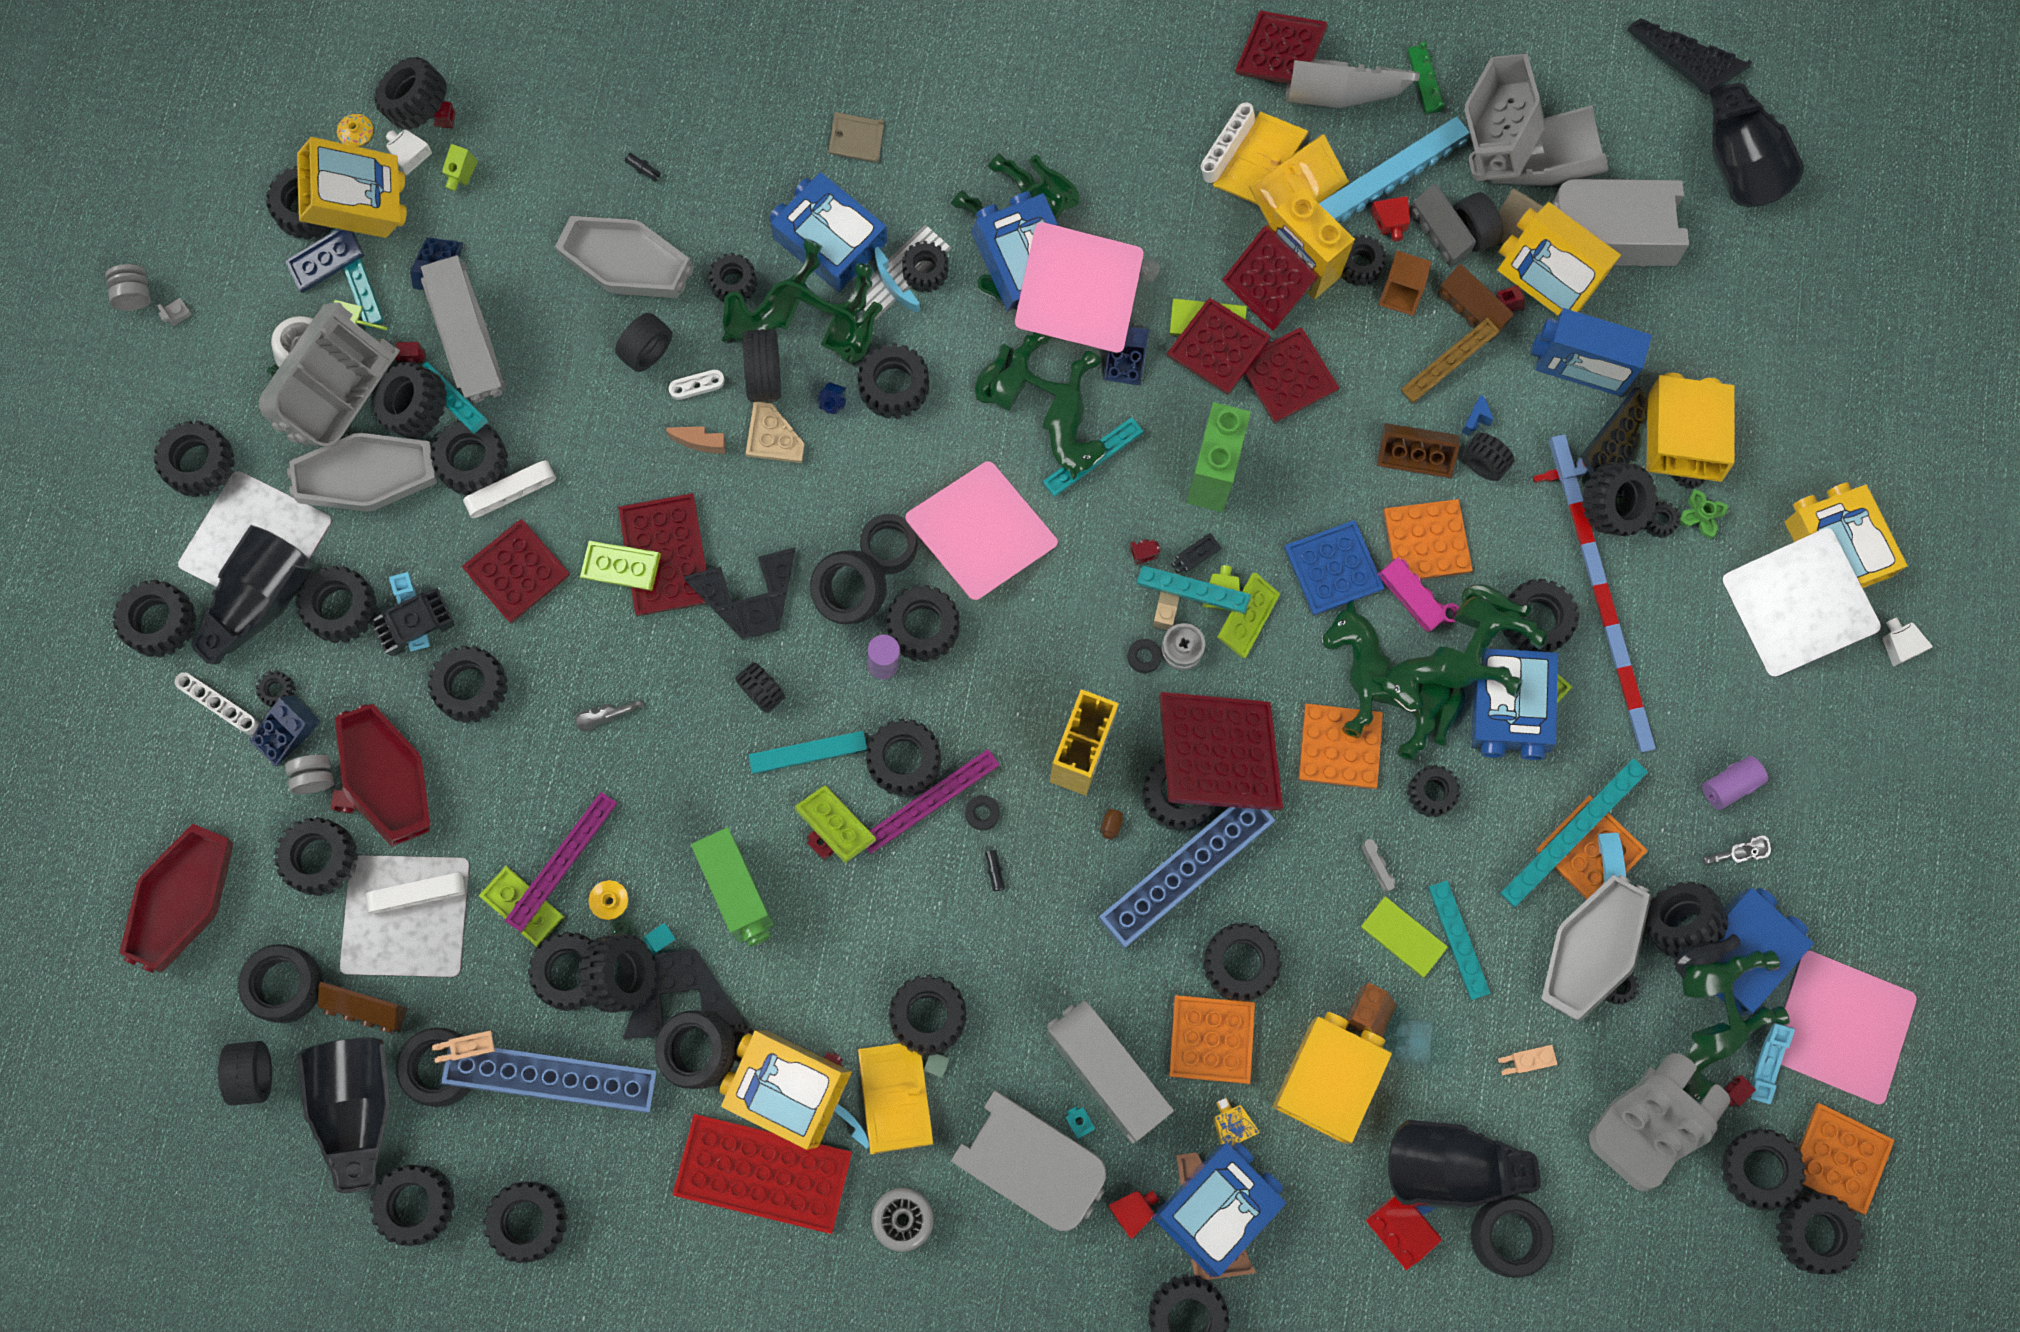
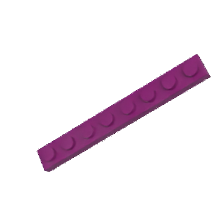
M987 749L871 829L870 832L876 838V842L866 849L872 855L995 770L1000 764L989 749Z
M599 793L504 920L507 924L521 933L524 931L618 805L617 802L604 793Z

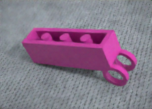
M1397 557L1377 573L1425 632L1431 631L1441 622L1444 624L1456 622L1454 616L1459 606L1454 603L1446 605L1437 603L1433 598V593L1428 588H1424L1421 584V579L1415 573L1412 574L1408 569L1409 565L1405 560ZM1447 608L1453 612L1452 619L1446 617L1445 611Z

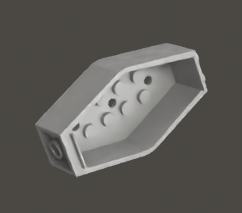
M1528 54L1491 57L1465 104L1466 118L1482 180L1519 177L1544 130L1545 122L1540 97Z
M457 255L421 266L424 278H421L456 386L463 392L467 400L478 403L484 401V397L487 396L494 398L503 395L502 392L506 391L505 386H508V383L502 378L485 320L466 271L469 267Z

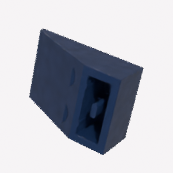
M427 237L410 270L413 289L424 290L421 278H424L421 266L457 255L461 257L463 242Z
M1128 326L1124 349L1119 353L1108 351L1104 380L1141 385L1149 328Z
M295 695L280 697L249 741L276 767L311 735L320 720Z

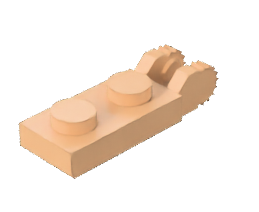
M491 1031L454 1038L448 1042L432 1045L433 1050L436 1051L450 1047L451 1050L450 1055H442L435 1058V1063L449 1060L455 1061L495 1052Z
M1552 1045L1498 1058L1499 1063L1513 1060L1515 1068H1507L1501 1071L1502 1075L1516 1072L1518 1074L1558 1065Z

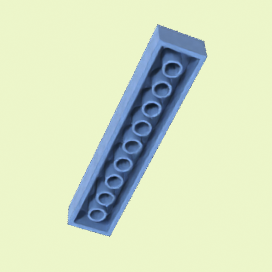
M1229 807L1100 915L1098 920L1122 949H1126L1273 825L1275 819L1267 810Z
M448 1047L447 1055H450L451 1050L450 1047ZM494 1048L495 1052L455 1061H445L442 1085L642 1113L650 1112L656 1071L500 1048Z

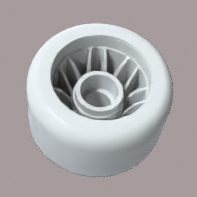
M304 316L292 317L281 322L274 330L271 346L275 362L279 368L312 322V318Z

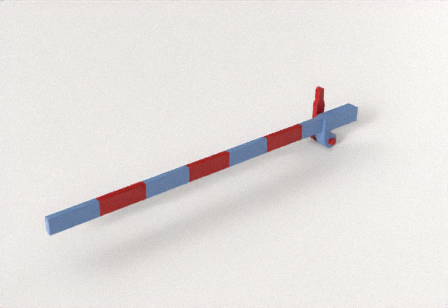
M1565 434L1551 437L1549 445L1556 469L1549 470L1544 474L1535 475L1533 482H1550L1555 480L1562 482L1640 753L1652 751L1656 748L1592 528L1588 522L1589 519L1584 514L1585 508L1582 505L1584 501L1577 478L1583 477L1588 470L1581 458L1574 465Z

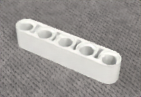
M1242 103L1238 106L1202 161L1201 171L1203 179L1207 183H1213L1219 179L1255 123V114L1250 103Z
M541 461L466 496L463 502L470 517L478 518L551 484L556 480V476L549 462Z
M181 673L176 677L175 685L178 689L247 735H253L260 726V722L190 674ZM190 680L189 685L184 687V683ZM205 690V695L199 697L200 692ZM221 700L220 706L215 708L216 702ZM237 711L236 716L230 718L231 713ZM252 721L251 727L246 729V724Z
M453 873L370 891L365 895L368 914H377L455 897L466 892L463 874Z

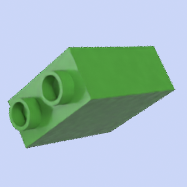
M1213 402L1188 494L1187 504L1219 512L1224 511L1234 481L1251 411Z
M727 827L692 843V849L730 933L739 943L742 941L747 942L749 947L768 940L771 937L768 929L775 926L774 921L741 848L730 829Z

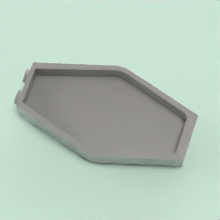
M570 216L555 245V249L563 259L607 292L613 294L678 298L685 289L687 278L693 273V265L689 257L636 220Z
M367 433L352 434L338 440L335 444L321 447L289 461L290 468H287L289 480L292 479V486H289L290 495L300 504L365 512L374 511L437 484L436 471L433 469V461L431 459L433 449L430 441Z
M1612 875L1557 930L1541 1000L1578 1022H1581L1628 978L1636 967L1651 896L1648 894L1649 890L1640 885L1635 887L1629 884L1630 880L1621 875L1619 877Z

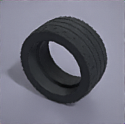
M1477 192L1454 204L1453 209L1476 240L1472 252L1483 251L1502 240L1504 231L1501 217L1495 204L1485 193Z
M645 313L633 320L623 331L615 346V353L631 369L636 372H643L662 357L671 343L673 332L657 316L652 313Z
M881 514L871 519L865 525L860 536L861 552L872 556L879 563V566L882 567L884 574L904 571L914 561L918 548L917 536L905 518L896 514ZM889 528L901 531L907 538L908 543L907 549L902 556L893 560H884L872 553L870 541L877 532Z

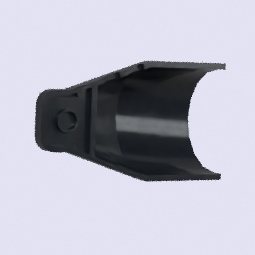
M1743 83L1730 84L1713 91L1710 94V102L1713 106L1712 154L1731 200L1739 206L1751 208L1773 203L1790 193L1800 182L1804 172V164L1786 126L1779 124L1772 113L1766 112L1764 106L1750 94L1747 86Z
M250 525L218 574L217 578H220L217 589H213L211 594L214 596L211 606L207 607L200 629L192 641L193 650L206 663L217 665L226 654L233 653L278 619L314 568L309 558L294 545L276 534L258 526Z
M350 1038L325 1042L303 1049L298 1053L297 1058L304 1118L308 1122L313 1133L312 1135L317 1141L331 1171L334 1189L339 1193L369 1190L376 1183V1162L390 1107L384 1042L382 1039Z
M1407 1120L1396 1130L1391 1141L1388 1156V1175L1391 1189L1396 1199L1403 1205L1461 1210L1473 1208L1518 1193L1530 1194L1536 1192L1541 1186L1538 1159L1530 1151L1515 1149L1498 1140L1493 1141L1486 1138L1482 1133H1475L1469 1130V1127L1464 1125Z

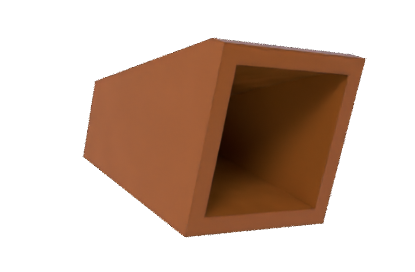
M1396 250L1378 305L1414 316L1426 285L1432 261Z
M1368 982L1360 987L1346 1018L1349 1022L1348 1026L1361 1032L1363 1030L1370 1031L1383 1038L1397 1004L1387 991Z

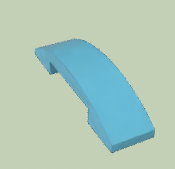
M876 247V265L884 286L903 306L912 311L919 312L920 303L910 289L904 293L901 291L887 271L889 268L888 259L880 248Z
M409 572L389 577L398 604L417 595ZM428 634L408 643L410 652L430 647Z
M1619 833L1598 834L1599 854H1602L1604 883L1612 875L1626 877Z
M1778 1023L1772 1025L1757 1061L1752 1086L1756 1090L1750 1096V1099L1771 1105L1776 1089L1775 1081L1786 1047H1790L1795 1028Z
M837 1104L835 1112L856 1129L851 1136L865 1148L869 1149V1139L862 1126L847 1110Z

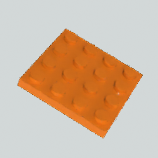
M1459 499L1384 508L1383 513L1392 560L1397 557L1405 560L1409 565L1408 569L1420 579L1467 574L1473 571Z
M1305 704L1298 780L1377 789L1383 712L1372 711V722L1363 728L1361 737L1355 738L1346 735L1342 728L1346 722L1356 717L1359 712L1358 709Z
M1590 795L1587 796L1539 845L1536 851L1540 853L1593 798ZM1609 813L1554 867L1586 900L1604 884L1602 854H1599L1598 834L1619 833L1626 873L1648 851Z
M1175 995L1169 1077L1250 1084L1255 1002Z
M1816 1103L1798 1148V1152L1801 1151L1803 1157H1801L1803 1163H1806V1169L1804 1170L1806 1181L1802 1185L1819 1194L1838 1197V1200H1843L1848 1204V1208L1866 1215L1895 1140L1831 1108Z

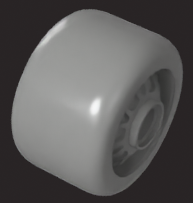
M896 1188L886 1192L876 1202L871 1217L872 1229L878 1241L886 1248L896 1252L911 1251L920 1247L929 1238L934 1226L933 1209L929 1201L918 1191L910 1188ZM902 1213L907 1214L909 1217V1223L906 1226L899 1225L897 1221L898 1216Z

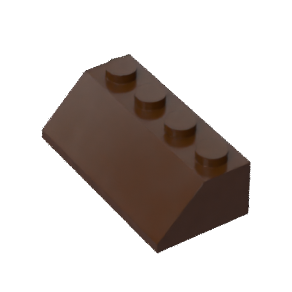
M1461 263L1442 283L1437 292L1440 298L1448 302L1453 310L1464 317L1467 324L1475 328L1488 317L1500 330L1489 341L1490 343L1506 329L1514 315Z
M1384 423L1377 466L1452 478L1460 447L1459 435Z
M324 982L319 984L318 1007L324 1009V1014L335 1017L336 1013L343 1015L342 1019L354 1022L356 1018L362 1020L361 1025L373 1028L374 1024L381 1026L380 1030L392 1033L393 1030L400 1032L408 1008Z

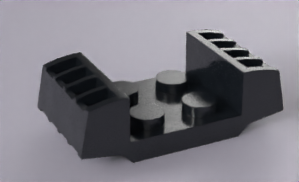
M438 588L418 594L370 620L385 653L390 656L404 652V645L438 628L444 632L454 626V620Z

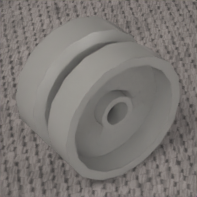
M1181 623L1174 625L1167 631L1162 642L1161 653L1163 660L1175 670L1185 671L1192 669L1199 663L1204 653L1206 644L1204 635L1191 624Z
M309 755L287 762L285 764L286 775L291 777L288 781L289 792L297 795L310 794L331 788L334 785L333 774L328 772L331 768L330 758L327 755Z

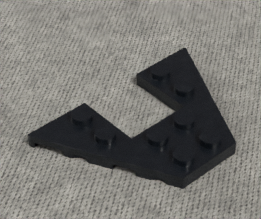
M793 547L758 557L768 593L731 602L721 567L684 576V580L742 640L780 630L796 548Z
M696 949L656 954L654 958L656 963L654 968L657 971V977L654 978V982H656L655 987L651 989L652 994L649 999H646V1003L633 1010L623 1035V1040L659 1035L663 1027L662 994L700 990L702 1011L719 1015L729 1026H734L735 1024L742 1025L744 1021Z

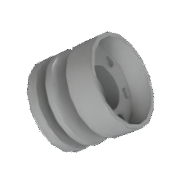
M124 264L114 266L105 272L106 285L109 289V304L112 308L122 311H135L143 309L151 303L150 290L147 287V272L143 267Z

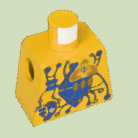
M1227 1098L1216 1102L1221 1114L1214 1117L1213 1120L1220 1145L1228 1143L1230 1146H1233L1235 1142H1242L1259 1133L1241 1105L1232 1109Z

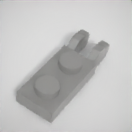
M1367 839L1362 845L1363 853L1383 892L1387 894L1395 888V880L1391 874L1387 873L1383 857L1378 856L1377 844H1375L1374 840Z

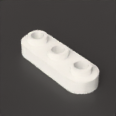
M710 370L677 379L670 383L669 392L672 398L681 400L718 390L724 385V376L719 370ZM714 379L718 380L717 383H712ZM696 384H700L699 388H694ZM678 389H682L681 393H676Z

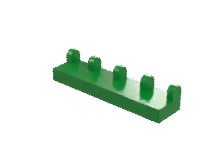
M1423 41L1419 46L1408 48L1407 53L1412 70L1420 73L1419 81H1416L1426 115L1442 112L1445 104L1442 102L1441 90L1435 78L1436 73L1431 65V56H1429L1427 51V42Z

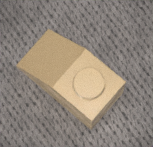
M1165 592L1160 593L1152 627L1169 630L1173 627L1179 596Z

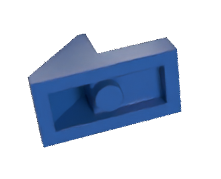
M1480 395L1463 428V434L1469 436L1472 430L1476 431L1480 422L1487 426H1490L1493 422V416L1483 395Z

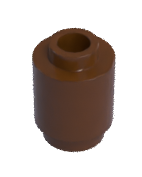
M1108 809L1099 830L1102 833V837L1113 840V838L1119 836L1124 820L1122 812Z

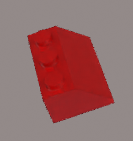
M1395 1195L1372 1211L1365 1220L1405 1270L1419 1262L1442 1241V1238L1416 1206L1403 1205L1396 1199Z

